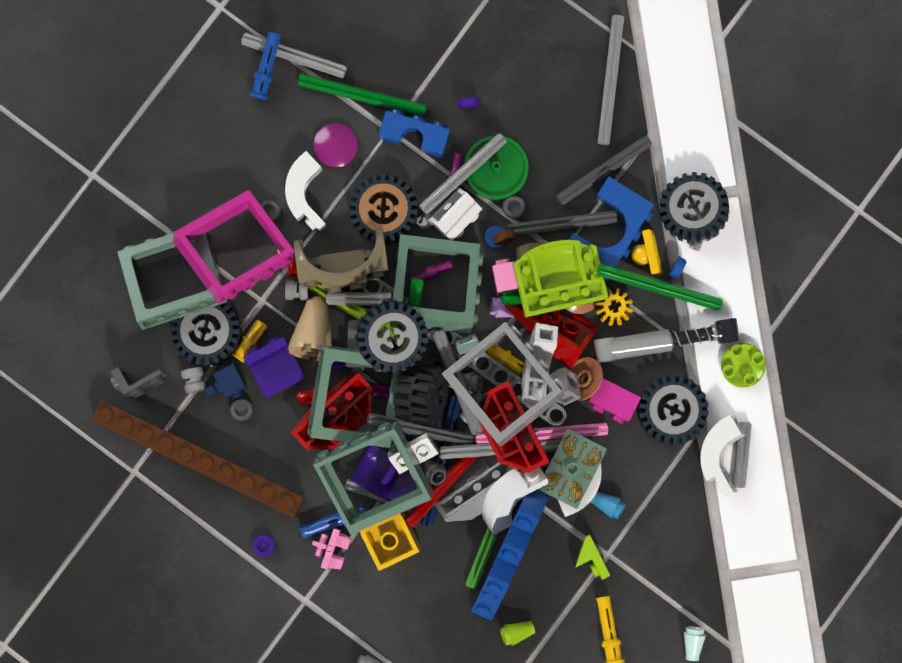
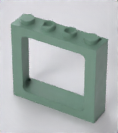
M175 231L169 232L157 239H147L144 243L126 246L123 250L117 251L136 321L142 330L220 305L211 293L206 290L152 309L145 308L132 261L176 247L173 243ZM207 233L192 241L196 240L200 257L222 285Z
M400 234L393 300L403 302L408 250L470 257L464 312L413 308L424 319L427 329H443L444 331L471 334L473 326H477L478 313L474 311L475 306H479L480 293L476 292V288L481 285L482 273L478 272V266H482L483 253H480V244ZM399 321L390 322L392 325L403 326V323Z
M321 345L307 434L311 438L341 442L349 440V442H352L364 432L322 426L331 365L334 361L372 365L362 357L359 350ZM397 370V373L392 374L386 416L398 418L394 410V393L401 370ZM386 437L370 445L390 448L391 442L394 441L391 437Z
M397 421L392 424L390 422L384 423L377 428L378 430L372 433L366 431L352 442L346 440L337 445V448L329 451V449H326L317 454L313 466L350 535L432 499L433 490ZM391 437L415 481L417 489L364 513H359L332 465V461L381 439Z

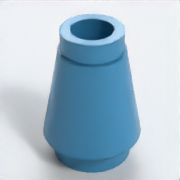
M598 491L591 500L592 504L611 519L614 517L618 520L626 506L622 499Z

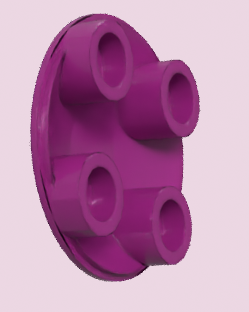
M334 123L326 125L315 136L314 152L317 158L327 166L345 167L353 160L357 153V138L354 132L343 124Z

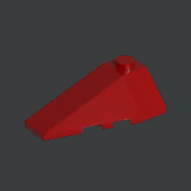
M522 304L504 305L531 335L536 323L558 327L557 346L553 357L570 368H573L598 329V326L574 313L570 316L557 310L525 317Z

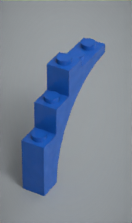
M537 489L523 497L471 612L492 621L550 495Z

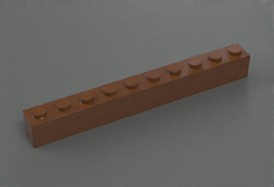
M100 401L91 419L116 433L293 518H296L305 500V497L106 401Z

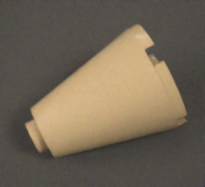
M312 297L305 304L289 342L288 350L291 355L309 360V356H317L316 361H319L321 345L332 346L329 305L325 302L324 298Z

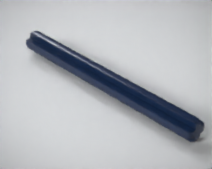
M450 395L443 428L456 430L458 414L461 408L456 395ZM439 441L438 452L440 447L452 446V443ZM437 454L435 462L447 469L449 459H440L439 454ZM435 505L421 519L422 525L429 527L434 525L437 512Z

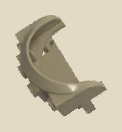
M383 228L375 229L376 243L375 248L371 251H364L363 249L319 255V257L313 259L306 257L303 241L294 240L299 284H304L305 288L318 286V282H321L324 291L328 290V293H339L341 288L350 287V290L364 289L363 285H368V275H371L372 279L385 277L384 273H389Z

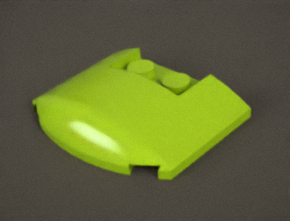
M576 240L553 241L529 250L519 260L515 261L513 269L525 317L608 299L604 277L596 274L597 267L600 264L597 247L592 244L589 247Z

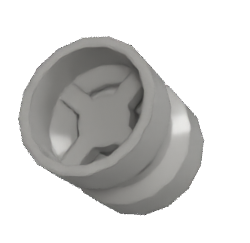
M286 278L285 300L299 298L301 301H307L309 299V288H305L304 284L300 285L298 280L294 278Z
M202 367L181 371V377L185 380V394L199 392L207 388L206 382L202 378L204 374Z

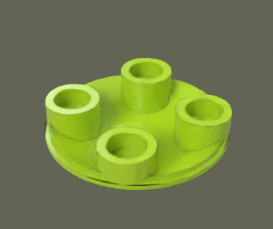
M738 343L729 347L721 359L723 376L730 384L744 388L755 385L763 377L766 368L765 357L756 346L749 343Z

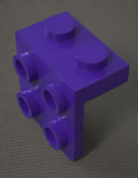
M279 336L266 341L268 345L262 348L256 346L246 352L247 356L243 357L266 397H271L304 379V374L295 356L289 353L286 339L284 337L279 338Z

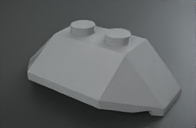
M482 456L467 468L436 502L435 506L446 522L472 520L482 513V503L489 489L497 480L514 468L499 463L496 456Z

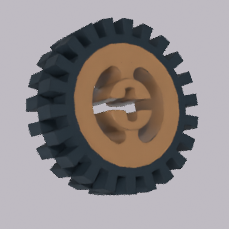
M381 173V175L377 176L375 174L369 179L362 180L363 182L356 186L355 192L351 195V201H349V215L360 235L371 242H376L375 229L383 228L384 239L387 244H392L394 241L398 242L400 234L408 235L415 227L414 224L419 212L418 201L411 186L402 178H397L392 174L386 175V173ZM390 194L398 200V205L394 206L386 198V206L390 208V210L385 211L386 220L390 219L394 214H398L393 222L378 224L369 217L370 213L374 212L382 220V213L378 210V208L383 206L382 198L377 199L374 204H370L377 195Z

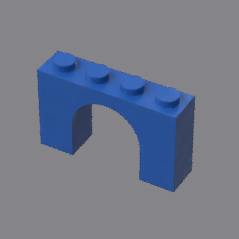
M608 177L597 194L596 199L621 215L625 224V234L618 244L608 248L597 247L600 263L617 267L616 265L620 259L625 261L631 249L628 246L631 241L637 242L643 230L640 227L643 222L649 223L655 212L651 210L654 206L653 203L611 177ZM575 233L569 239L580 241V243L589 247L591 244Z

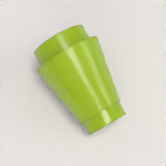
M532 621L506 624L504 628L500 629V633L506 646L510 644L514 646L535 634V629Z

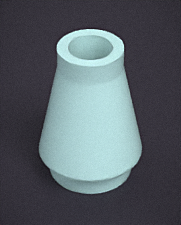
M686 627V632H684L686 660L699 661L706 637L704 629L701 627Z

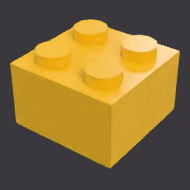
M405 512L359 531L378 571L420 552L422 548L412 527L404 520Z

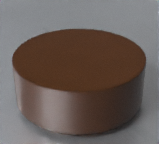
M512 229L500 231L493 236L496 246L507 244L516 239Z

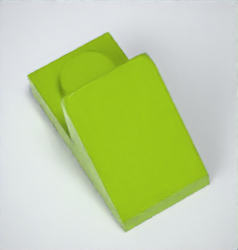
M585 536L575 567L592 560L593 564L590 565L593 574L595 577L600 576L603 580L609 577L610 574L591 536Z

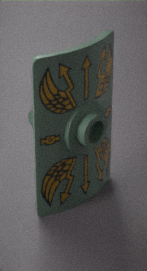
M568 429L545 472L548 484L539 488V490L574 508H578L607 449Z

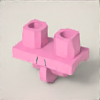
M335 528L328 545L326 544L328 536L324 534L321 535L319 542L313 540L311 544L317 547L316 556L321 557L323 550H326L321 565L324 569H329V567L333 569L342 568L345 558L334 555L336 546L348 549L351 541L349 536Z

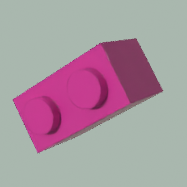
M602 378L599 389L590 397L588 403L592 404L591 409L601 414L603 411L612 414V420L623 424L624 421L627 423L630 421L641 397Z

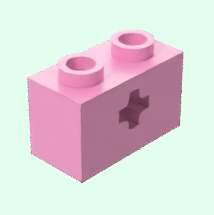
M509 259L496 261V265L492 266L497 297L502 296V293L506 291H519L513 269L514 261L509 262Z

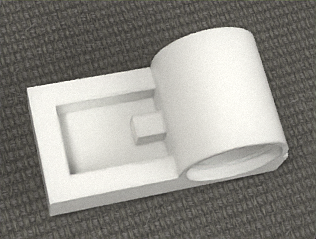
M427 433L408 442L419 464L439 454L438 448ZM394 443L389 448L388 458L398 473L401 474L407 471L408 468Z

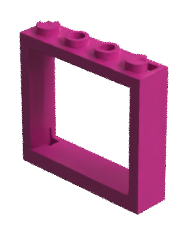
M249 190L175 231L173 237L175 246L218 304L228 299L232 300L242 290L247 291L251 289L257 281L270 278L274 271L279 268L285 269L289 263L293 262L295 253L294 249ZM249 209L280 253L222 286L190 242Z

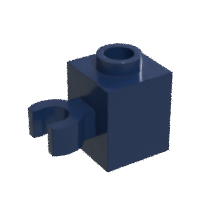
M231 364L214 373L213 375L218 383L205 388L204 391L209 398L223 392L225 398L235 400L243 396V391L248 388L236 365Z

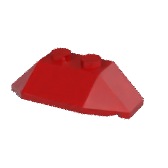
M359 372L341 381L327 393L322 420L323 427L357 431L367 422V416L371 413L373 388ZM310 408L297 423L291 434L306 450L336 449L337 445L342 443L341 441L311 438L307 434Z
M509 381L488 391L483 411L499 431L502 432L522 416L525 410ZM479 421L499 463L529 473L549 463L545 450L531 423L500 447Z

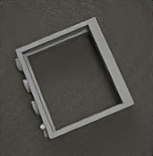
M506 322L442 373L444 378L500 447L564 396L561 390L564 387L556 376L552 379L548 375L549 367L542 359L539 361L533 356L535 350L528 342L523 344L519 339L521 333L514 325L509 327ZM507 334L552 391L500 432L455 375Z

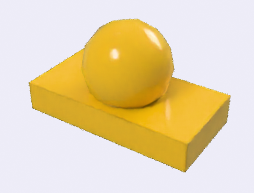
M650 229L644 230L642 233L645 244H639L632 249V261L639 266L649 264L651 274L654 276L660 275L663 271L654 231Z

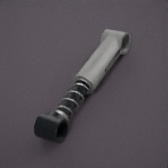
M737 318L715 321L714 325L709 327L703 326L700 329L693 327L692 330L686 331L683 329L681 332H670L669 329L617 338H603L594 340L593 343L596 360L599 363L623 358L672 351L674 346L678 345L682 347V345H692V343L697 342L702 344L704 341H716L718 344L735 342L740 340Z

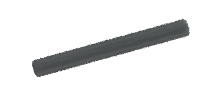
M643 136L557 194L556 197L560 204L565 205L651 147V140L647 136Z
M606 211L509 224L507 228L514 230L516 236L604 225L616 223L617 213L616 211Z
M370 413L367 416L366 423L368 426L378 428L384 423L390 422L392 424L397 421L402 432L406 434L421 436L427 433L431 439L459 445L473 444L474 435L470 433Z

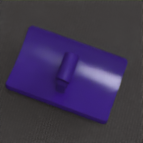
M370 445L358 468L351 476L350 480L387 501L417 489V485L409 470L399 474L388 458L389 452L379 446Z

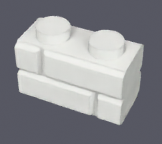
M458 188L429 221L442 235L453 241L462 236L464 228L469 223L477 220L482 208L467 192Z

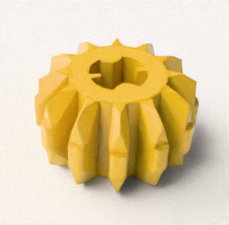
M616 288L615 295L612 294L611 289H607L609 298L603 300L604 302L597 301L595 303L596 306L602 307V309L596 311V314L604 313L600 320L601 322H604L608 317L610 318L609 326L613 325L614 319H616L617 325L620 326L622 324L620 317L625 321L629 320L628 315L624 312H633L632 308L626 307L632 304L633 301L624 300L628 295L627 292L619 296V288ZM611 302H615V305L618 303L620 306L616 313H613V310L610 311L608 308Z

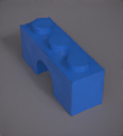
M392 109L391 112H385L378 135L379 140L400 146L405 134L417 132L423 138L421 152L443 158L450 135V129H447V125L439 122H434V125L426 123V119L419 116H413V118L406 117L404 112Z

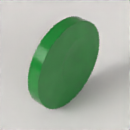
M489 136L476 142L469 150L465 163L495 136ZM505 137L507 140L506 144L466 179L476 194L488 200L498 201L514 196L521 190L527 180L529 169L527 156L518 143Z

